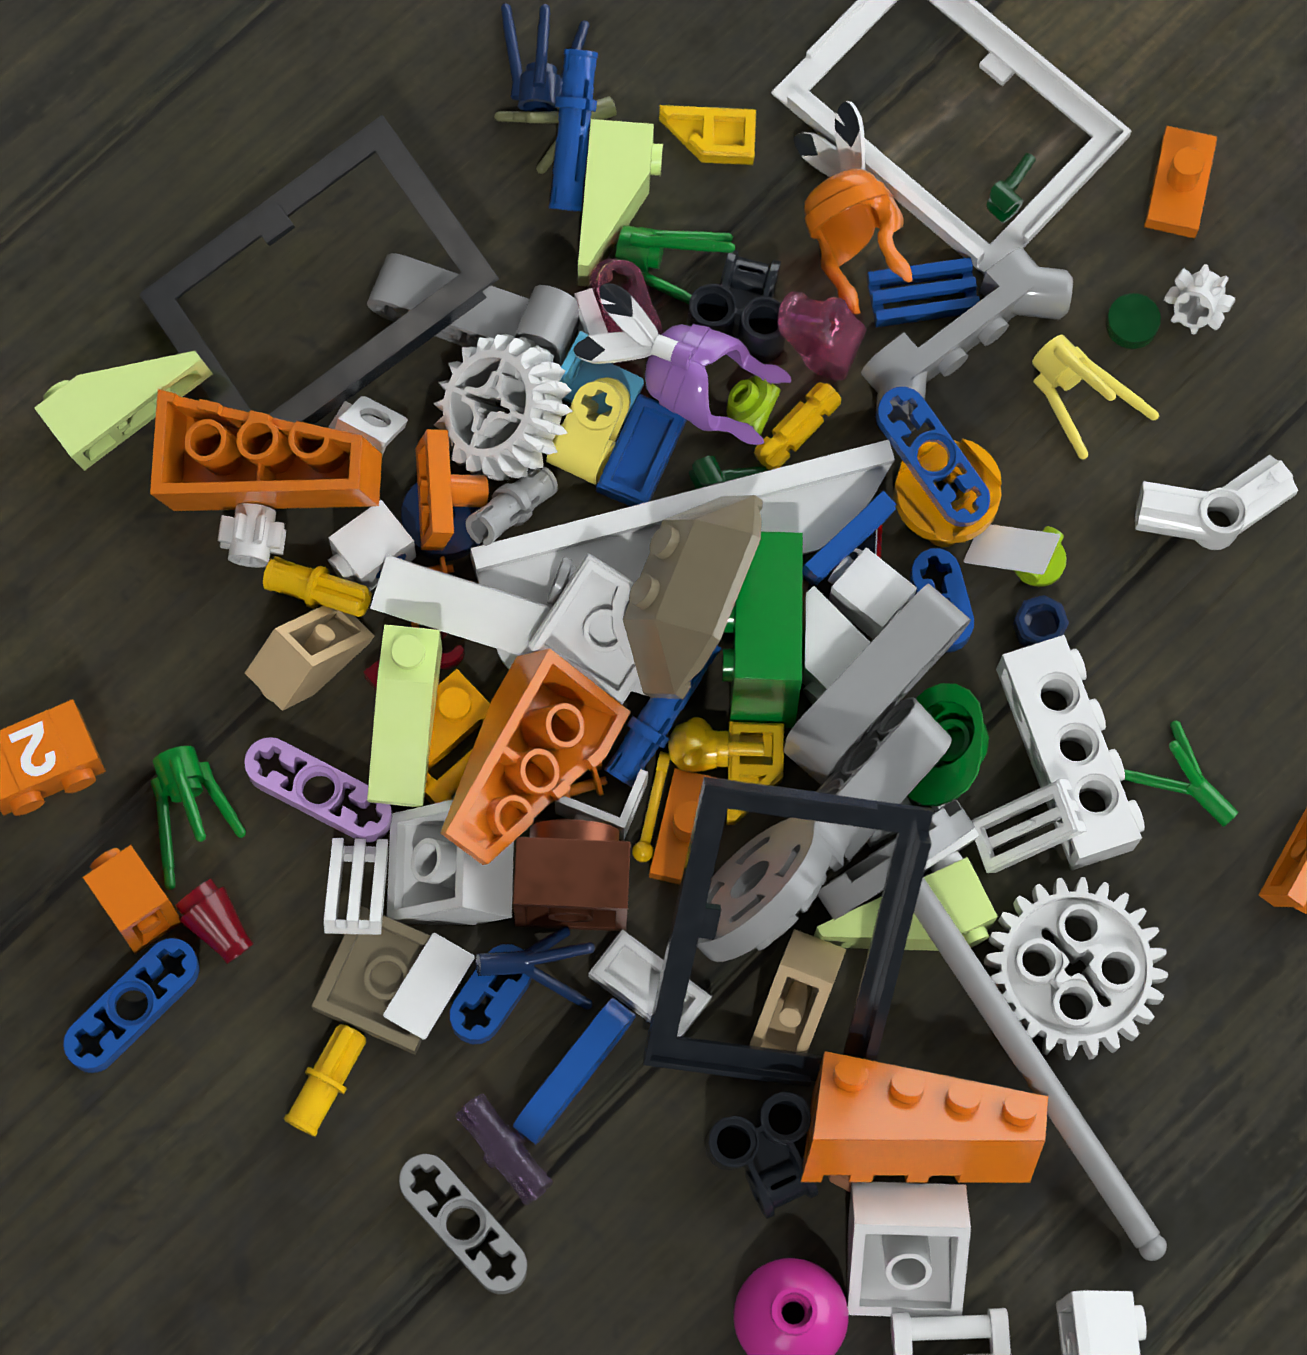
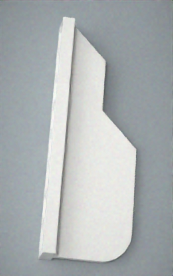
M885 440L496 541L487 546L471 548L470 558L479 584L553 607V605L547 603V599L563 557L571 559L572 566L578 568L586 554L589 553L635 583L640 577L650 553V541L664 519L722 496L756 495L763 500V508L760 511L762 518L761 531L803 533L804 555L821 550L869 505L895 459L890 441ZM497 649L502 662L510 669L515 658L519 655Z

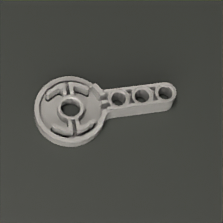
M914 697L906 698L886 713L816 792L900 804L946 753L952 738ZM788 818L754 837L739 849L712 877L707 903L721 905V914L715 939L699 938L697 943L698 949L708 959L715 962H723L737 958L754 948L760 951L769 946L771 942L785 933L799 919L795 915L798 911L805 912L812 904L826 881L828 867L830 866L834 872L843 867L844 856L850 861L875 833L876 829Z

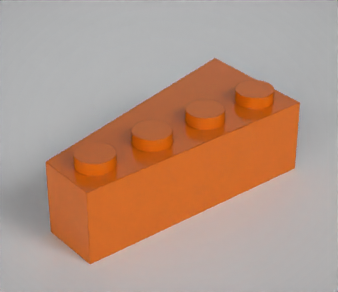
M158 389L150 495L173 511L235 510L236 505L242 503L259 504L272 509L379 506L382 453L363 436L299 421L294 423L273 418L269 414L252 410L246 412L228 408L220 403L208 400H193L180 397L173 392Z
M824 1051L812 1093L811 1123L807 1131L801 1182H821L823 1175H848L849 1182H872L874 1175H905L906 1182L928 1183L929 1177L954 1176L958 1182L1030 1183L1045 1143L1048 1096Z

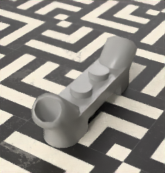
M1023 248L1012 251L986 270L980 289L985 298L920 347H917L905 333H902L868 361L862 369L861 375L878 393L876 408L883 395L895 387L912 388L921 394L925 400L926 384L929 380L940 372L946 377L956 371L967 360L968 354L966 352L980 342L987 346L997 340L1009 327L1007 321L1015 315L1060 320L1068 313L1070 307L1073 277L1067 270L1038 267ZM896 400L890 402L893 410L888 416L889 420L893 424L896 421L902 420L910 431L915 430L916 428L909 418L914 410L913 406L910 403L901 406Z

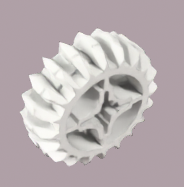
M497 334L495 339L491 337L479 338L477 348L473 346L463 347V362L448 363L453 374L451 379L438 382L446 390L444 399L433 403L439 410L443 411V416L434 425L440 430H448L449 451L453 452L451 460L455 461L459 466L466 467V470L470 471L473 475H486L489 479L497 481L508 480L509 477H526L528 468H543L542 453L548 455L558 453L553 439L555 435L567 434L564 427L560 425L561 417L573 412L567 405L562 404V399L572 391L566 383L560 382L566 370L561 368L559 364L553 363L554 355L547 349L539 347V345L535 344V341L524 337L514 338V336L509 334ZM496 401L501 403L500 406L508 408L510 413H505V409L496 406Z

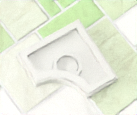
M587 553L531 639L528 647L535 652L550 648L616 701L623 704L639 680L623 623V617L629 601V593L634 582Z

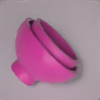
M784 1258L764 1264L746 1279L735 1301L733 1319L737 1338L747 1355H835L846 1336L849 1313L844 1293L830 1273L819 1265L807 1260ZM796 1302L803 1307L804 1318L800 1323L789 1324L784 1320L782 1309L785 1304Z

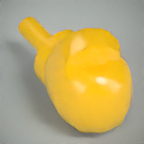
M694 717L685 723L677 725L670 734V740L668 741L671 761L679 770L692 773L714 769L717 766L728 767L729 756H764V742H729V731L718 732L712 730L711 726L699 717Z

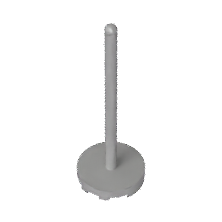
M956 799L933 813L929 829L932 844L928 860L975 828ZM896 838L820 889L817 895L833 920L838 919L884 890ZM923 877L914 911L915 916L1032 1092L1048 1096L1047 1115L1134 1246L1139 1248L1141 1256L1149 1261L1160 1259L1167 1249L1165 1239L1159 1235V1230Z

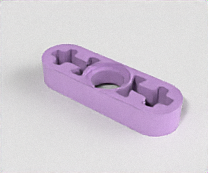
M277 738L260 739L248 749L245 756L246 772L252 784L265 793L354 839H366V842H374L384 837L390 830L392 822L390 804L374 803L377 804L376 812L381 820L378 823L368 821L364 828L358 826L357 814L344 806L341 809V816L338 817L333 814L342 805L345 789L353 791L348 796L351 804L361 809H366L371 803L367 800V784ZM274 753L280 754L279 761L284 769L296 774L298 764H302L304 767L295 776L292 791H288L285 789L290 784L288 777L277 771H271L267 777L262 776L263 771L257 761L261 757L270 759ZM316 776L327 777L335 785L333 796L322 804L311 803L303 796V788L306 782Z

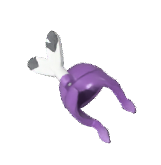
M605 283L600 287L599 294L604 309L623 332L602 333L584 338L574 347L573 351L576 357L592 364H607L648 357L645 371L646 387L650 395L659 400L660 405L682 416L701 430L729 432L746 444H764L763 438L751 425L728 417H719L711 414L708 398V376L705 366L712 364L726 354L737 362L741 368L760 377L763 381L766 379L770 384L791 383V376L785 370L776 365L759 362L749 354L747 347L739 339L712 330L710 327L681 324L672 326L660 335L647 314L625 289L611 283Z

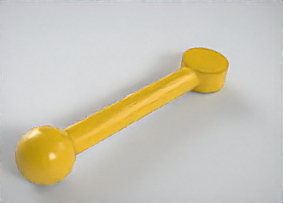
M660 751L641 838L632 848L633 857L639 862L649 861L654 854L653 846L650 843L670 763L669 753Z

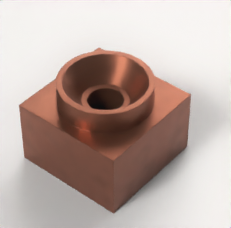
M549 820L533 824L530 827V837H517L513 899L515 927L560 929L563 926H567L569 929L626 931L630 842L619 841V830L617 828L599 822Z

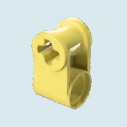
M604 377L588 382L580 387L574 395L570 406L573 412L567 414L561 424L567 431V434L555 435L553 443L558 453L547 455L546 462L596 485L615 447V441L629 412L631 399L626 386L617 379ZM605 392L607 393L605 403L611 406L612 410L598 414L599 404L592 400V397Z

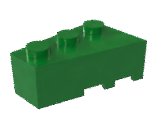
M761 531L760 542L724 632L732 633V649H723L722 682H731L730 722L784 723V728H793L796 724L802 683L803 533Z

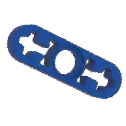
M895 387L886 392L876 408V421L880 430L890 441L893 448L941 515L949 523L955 526L966 527L978 522L985 515L990 505V493L983 480L921 394L909 387ZM894 400L901 406L907 403L913 406L914 410L909 418L917 431L923 423H926L931 431L920 434L910 447L902 440L908 438L912 433L905 422L899 420L893 424L888 418L893 410L890 402ZM928 442L942 445L948 455L946 467L935 472L924 469L917 457L920 446ZM955 467H958L963 474L954 479L960 491L967 493L972 490L977 495L976 500L972 503L975 510L972 514L965 508L957 512L952 508L951 503L955 500L956 494L948 483L941 491L934 484L947 478Z
M175 938L158 942L71 1025L64 1037V1051L74 1066L88 1073H96L108 1068L196 982L200 971V964L191 946ZM168 954L174 959L181 954L185 955L186 957L181 963L185 973L179 978L170 973L158 983L161 990L166 992L160 999L157 998L152 988L146 982L139 979L146 972L153 981L158 978L165 969L161 963V959ZM128 991H140L148 999V1007L145 1014L133 1021L124 1020L119 1017L116 1009L119 998ZM106 1012L114 1025L120 1030L125 1031V1033L117 1039L110 1030L99 1042L104 1050L100 1056L95 1058L92 1054L88 1053L80 1058L78 1054L82 1051L83 1046L78 1040L85 1033L93 1038L98 1036L107 1027L103 1021L98 1019Z
M612 998L602 1008L525 1106L513 1127L536 1145L547 1134L623 1037L636 1015L615 998Z

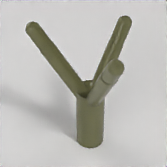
M610 96L596 100V112H591V119L605 120L616 116V107ZM498 111L494 115L495 120L498 122L559 123V112ZM556 140L537 165L536 170L538 173H545L553 163Z

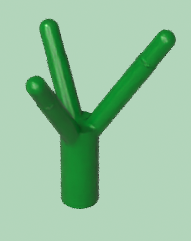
M1177 720L1172 721L1170 727L1176 741L1174 740L1169 743V749L1190 783L1124 769L1125 780L1191 795L1222 827L1226 826L1239 811L1203 777L1181 723Z

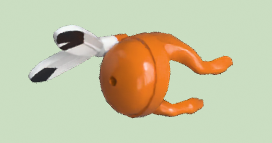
M846 101L839 106L835 117L836 146L816 133L809 132L796 134L794 143L802 158L830 177L820 183L805 200V223L810 237L818 239L821 250V268L835 285L841 303L852 314H860L857 292L839 267L853 258L869 243L874 234L875 227L879 228L878 244L890 270L909 283L912 282V271L906 259L896 250L892 238L893 233L903 227V215L893 199L892 193L884 183L878 181L872 173L865 170V140L862 117L856 106L852 102Z

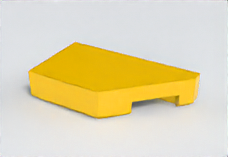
M660 105L659 121L702 163L753 165L756 109Z
M730 722L729 742H764V756H729L727 780L778 786L783 780L784 723ZM727 809L726 825H735L748 812Z

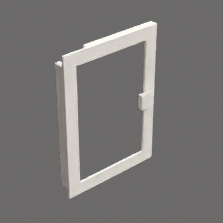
M857 0L807 51L806 57L772 91V95L834 146H836V113L814 96L810 90L898 0ZM928 0L990 52L979 64V67L1001 86L1016 73L1092 137L991 244L981 238L864 138L865 170L872 173L878 181L883 182L892 193L894 199L962 257H971L973 266L985 275L986 270L1018 248H1024L1130 137L1131 130L977 1Z

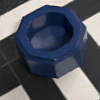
M1042 595L1025 600L1012 625L1019 644L1028 647L1064 635L1069 621L1061 603Z

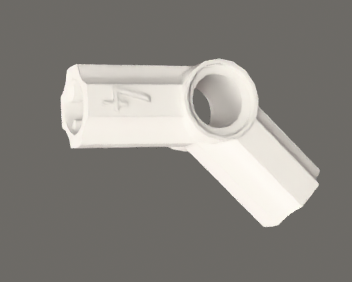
M1271 455L1258 462L1224 487L1216 488L1209 492L1143 481L1136 506L1135 530L1193 539L1207 549L1221 550L1230 546L1240 533L1294 497L1298 489L1294 483L1292 473L1281 460L1278 461ZM1219 511L1224 513L1229 518L1231 526L1219 527L1214 525L1207 516V512Z

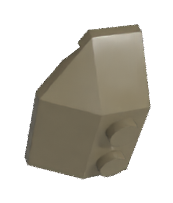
M756 495L719 497L664 519L660 528L654 533L649 545L650 553L640 577L635 581L630 590V602L623 617L641 688L647 696L651 698L684 699L691 688L690 680L702 670L721 640L761 539L762 518L760 511L763 508V500Z

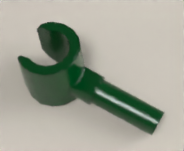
M1025 153L1005 181H998L991 188L986 208L1001 223L1008 221L1014 216L1023 204V199L1014 191L1036 161L1035 157L1030 153Z
M706 456L693 462V469L689 471V476L695 489H700L766 472L767 467L730 468L721 471L715 456Z

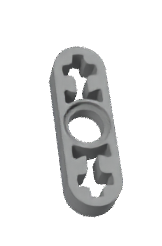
M421 1154L408 1160L401 1170L399 1183L404 1197L484 1288L496 1294H507L519 1288L526 1278L527 1261L524 1252L440 1158L430 1154ZM419 1168L426 1173L431 1172L433 1169L439 1171L440 1174L435 1181L439 1190L446 1197H448L452 1188H455L461 1194V1196L449 1200L441 1208L437 1217H433L428 1211L438 1206L437 1201L430 1193L423 1190L416 1195L411 1190L416 1184L413 1173ZM459 1208H469L477 1213L480 1218V1228L474 1237L468 1240H458L449 1234L447 1220L453 1211ZM491 1230L499 1237L489 1242L490 1247L501 1258L506 1257L509 1253L516 1258L511 1265L515 1275L509 1281L502 1276H498L494 1280L487 1276L492 1267L481 1251L475 1260H471L466 1252L479 1247Z

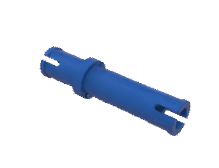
M564 49V73L561 96H556L555 108L559 109V124L549 208L582 212L591 112H596L597 101L593 100V84L598 53L587 50Z
M716 646L702 670L690 680L691 688L684 699L650 697L638 717L632 716L627 726L630 729L604 770L633 787L640 769L644 770L659 746L664 748L670 740L666 735L699 685L708 667L712 664L717 654L720 653L721 647Z

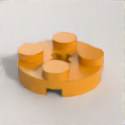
M962 439L961 442L955 441V443L983 480L990 493L989 508L985 515L975 524L960 527L949 523L941 515L903 460L893 489L894 500L897 504L896 508L903 522L918 536L930 540L931 543L939 547H949L955 543L966 542L983 533L994 520L1002 496L1000 470L994 459L985 449L969 440ZM928 442L918 449V461L924 469L935 472L946 467L948 455L942 445ZM955 467L943 482L951 484L957 476L963 474L958 467ZM959 489L957 491L958 500L951 503L952 508L956 512L965 508L970 514L974 513L975 510L972 503L977 498L976 493L972 490L963 493Z

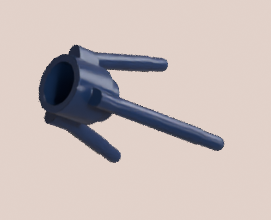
M507 3L501 6V13L512 77L511 99L518 100V107L523 111H559L558 108H555L556 96H561L564 68L560 77L557 75V67L547 63L550 6L548 4L540 6L535 62L529 63L526 66L525 72H522L511 7ZM584 20L579 24L570 49H583L590 27L588 21Z

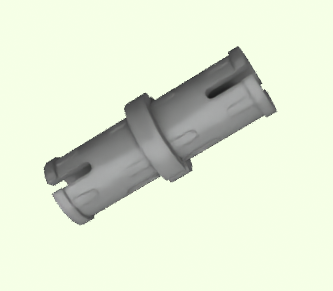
M546 467L542 468V470L541 468L530 469L526 477H521L515 483H507L499 487L493 493L489 503L469 515L466 519V529L470 537L478 544L483 540V545L487 546L493 543L508 528L524 524L532 516V511L535 507L557 492L558 483L556 477Z

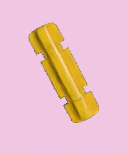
M817 383L807 393V402L804 404L800 401L772 430L774 436L772 438L766 436L763 439L764 444L757 445L754 455L763 466L771 470L780 468L790 458L789 451L792 449L796 452L823 424L824 419L822 416L826 414L829 417L840 406L841 396L830 384Z

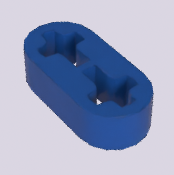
M932 548L921 552L915 559L910 573V583L917 587L916 595L927 584L935 588L932 579L922 578L926 574L929 564H935L938 572L947 571L948 574L944 576L942 582V595L971 619L964 632L946 651L955 652L962 649L969 641L974 628V615L957 559L949 551Z
M502 944L493 948L489 953L523 950L512 944ZM475 970L450 1009V1022L454 1033L462 1041L469 1044H482L489 1041L497 1034L524 995L532 978L523 973L519 974L521 978L517 982L513 979H507L499 991L496 992L491 987L496 982L498 975L478 976ZM485 996L492 1001L485 1010V1018L490 1023L485 1028L475 1025L471 1031L465 1029L466 1019L461 1011L465 1007L475 1010Z

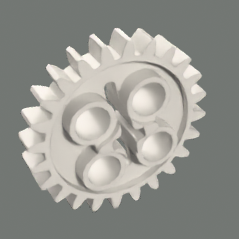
M1085 877L1079 879L1074 892H1069L1064 880L1057 878L1053 887V895L1051 896L1040 884L1035 885L1032 890L1034 904L1019 895L1013 903L1019 917L1003 912L998 920L1008 933L992 932L988 939L989 943L1001 950V952L987 954L984 959L985 965L999 969V973L990 976L998 989H1002V996L1020 1023L1027 1027L1026 1032L1030 1038L1033 1039L1036 1035L1044 1038L1042 1054L1047 1055L1056 1043L1063 1044L1065 1059L1071 1060L1078 1045H1082L1085 1054L1090 1060L1098 1055L1100 1041L1111 1053H1114L1120 1048L1118 1032L1126 1039L1133 1041L1139 1035L1133 1020L1148 1025L1154 1018V1015L1144 1003L1159 1005L1164 998L1162 993L1151 987V984L1162 983L1168 978V972L1153 967V963L1160 961L1167 954L1166 949L1149 947V942L1158 934L1159 929L1154 927L1142 930L1138 925L1147 912L1144 908L1136 910L1131 914L1124 910L1129 898V894L1126 892L1114 902L1107 899L1109 887L1106 882L1099 887L1095 894L1088 893V884ZM1069 918H1078L1085 921L1091 929V939L1083 942L1073 940L1065 930V921ZM1043 930H1048L1054 936V941L1058 948L1042 937L1041 932ZM1030 952L1043 955L1049 963V974L1040 977L1031 975L1023 966V955ZM1079 960L1084 962L1086 968L1082 975L1077 973L1070 977L1065 972L1069 962L1072 964ZM1108 960L1120 962L1127 970V983L1120 985L1110 983L1102 973V963ZM1094 990L1109 1000V1007H1103L1098 1002ZM1064 995L1079 997L1086 1006V1017L1074 1020L1065 1016L1060 1009V997Z

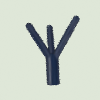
M563 926L524 951L477 954L476 971L478 976L523 973L583 1009L589 1010L593 1006L590 999L534 965L594 952L595 945L592 942L550 949L570 935L569 927Z

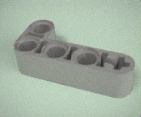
M388 254L367 305L374 313L395 322L459 274L405 255ZM547 285L535 286L530 299L494 286H489L483 291L487 297L485 300L435 335V337L464 347L473 346L476 348L479 338L491 337L495 339L497 334H509L514 336V338L524 337L535 341V344L539 345V347L547 349L554 355L553 363L559 364L561 367L579 327V304L568 293Z
M930 584L925 585L798 720L786 738L783 752L822 786L886 713L904 698L967 628L971 619Z

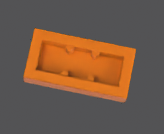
M1166 126L1146 214L1145 228L1190 238L1196 237L1202 216L1217 136Z
M427 429L415 448L421 550L442 551L454 534L453 507L482 508L488 502L489 487L486 475L451 474L448 430Z
M677 768L674 769L649 878L681 884L704 776H711L682 771Z

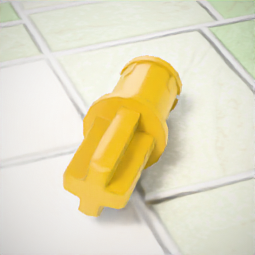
M275 556L274 559L268 562L264 571V589L304 600L309 608L315 609L319 605H324L325 607L359 617L367 612L371 602L372 593L367 586L330 575L328 569L323 566H318L315 569L308 568Z
M340 1024L336 1027L313 1069L307 1067L305 1073L309 1077L288 1115L286 1114L284 1117L287 1123L316 1137L318 1129L338 1093L345 1094L347 1090L343 1084L366 1044V1037L362 1033L347 1025Z

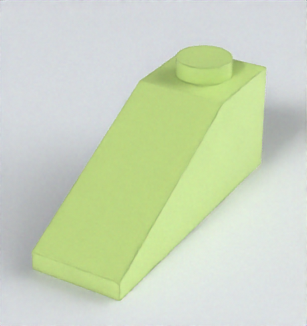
M591 119L578 257V286L590 285L618 242L623 225L628 226L647 198L650 175L661 176L663 144L653 143L654 124Z
M196 351L77 375L70 381L64 380L52 386L45 393L44 401L34 408L70 457L82 469L86 470L156 417L158 389L173 392L183 397L213 373Z
M384 624L377 678L368 802L410 807H422L424 805L442 657L440 630Z
M968 857L924 877L970 948L990 937L987 930L993 926L998 916ZM882 897L849 911L836 920L832 919L817 926L814 937L842 948L869 949ZM914 914L905 950L939 951Z

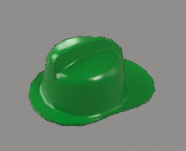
M940 683L925 689L915 698L952 738L946 753L908 794L911 800L923 806H941L957 799L966 792L978 776L980 765L988 750L989 736L984 724L979 701L970 690L958 684Z

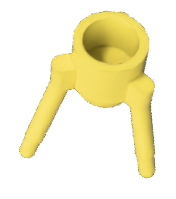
M1064 335L1056 336L1045 344L1032 361V364L1040 372L1034 383L1046 395L1080 459H1086L1088 451L1055 389L1057 386H1061L1064 391H1067L1083 379L1107 400L1113 401L1116 395H1118L1150 420H1157L1159 417V413L1091 361L1079 347H1074Z

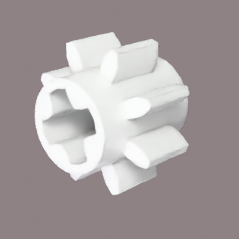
M1206 264L1193 275L1183 268L1175 279L1176 286L1170 288L1164 300L1174 304L1175 314L1171 321L1173 323L1180 322L1184 326L1189 327L1192 334H1196L1199 328L1207 324L1215 330L1219 329L1224 320L1223 313L1229 312L1235 302L1234 297L1225 295V284L1229 278L1227 276L1219 277L1217 274L1209 271V267Z
M242 503L236 505L234 517L221 516L217 541L221 542L220 548L229 549V561L242 566L259 568L267 566L270 553L283 555L287 530L284 529V523L275 522L276 511L274 509L259 504Z

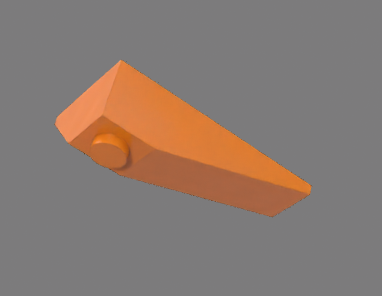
M550 648L517 656L490 703L440 834L482 865L489 864L533 824L534 818L550 803L562 798L571 789L570 785L588 769L595 768L606 758L631 712Z

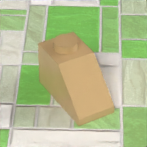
M323 605L275 628L245 674L260 688L267 699L274 702L283 711L316 694L372 641L374 635L354 615Z
M794 929L749 1046L807 1053L847 949Z

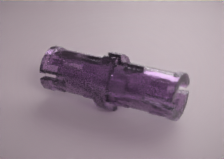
M480 1094L462 1107L464 1111L460 1110L456 1113V1119L461 1122L484 1151L483 1160L490 1168L495 1166L521 1198L524 1205H528L546 1192L544 1187L548 1189L553 1185L552 1179L547 1176L523 1146L526 1141L518 1130L514 1133L488 1102L484 1094Z

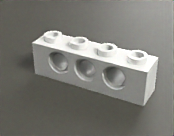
M1065 635L1003 654L996 671L1040 788L1059 779H1068L1072 788L1071 791H1068L1071 800H1076L1080 810L1075 812L1078 821H1084L1087 832L1061 843L1071 870L1133 851L1142 839L1140 832L1145 829L1144 820L1136 801H1128L1120 782L1125 780L1123 764L1115 749L1108 750L1101 732L1106 728L1105 718L1098 701L1095 698L1089 700L1082 681L1086 680V669L1077 649L1070 650ZM1045 691L1060 693L1067 702V708L1060 711L1049 709L1042 702L1041 693ZM1064 741L1079 743L1086 752V759L1082 761L1067 759L1060 750V743ZM1084 791L1098 793L1105 802V810L1102 812L1088 811L1082 806L1079 794ZM1054 798L1046 802L1049 810L1057 807ZM1062 819L1054 822L1055 828L1064 825Z

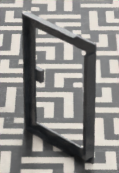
M383 115L375 119L140 293V296L178 352L181 354L196 351L213 373L200 383L212 402L246 412L251 410L176 300L259 238L263 237L266 243L271 246L296 228L289 219V216L375 153L378 154L459 268L461 274L269 415L273 418L294 423L299 421L314 425L485 300L487 297L483 291L499 280Z
M704 776L643 1053L644 1065L810 1087L811 1081H816L823 1055L677 1036L698 939L714 940L720 919L721 905L707 903L727 809L898 833L842 1054L876 1061L932 844L929 829L934 810L932 808Z

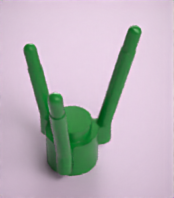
M623 225L617 244L615 265L616 267L629 269L627 281L646 284L681 302L689 304L692 294L648 273L649 268H660L664 248L732 253L735 250V245L731 243L733 236L730 233L655 230Z
M179 746L168 749L153 759L157 777L151 780L150 783L156 798L164 884L167 890H173L176 885L169 796L172 802L183 803L189 824L197 841L202 842L206 839L202 819L194 799L203 792L201 785H204L236 836L243 838L246 835V830L238 819L237 814L216 783L209 762L199 763L196 751L192 746Z

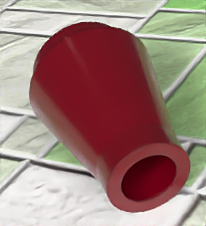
M212 879L202 883L175 905L183 915L179 921L217 952L226 964L235 960L254 945L246 934L225 887L218 888Z

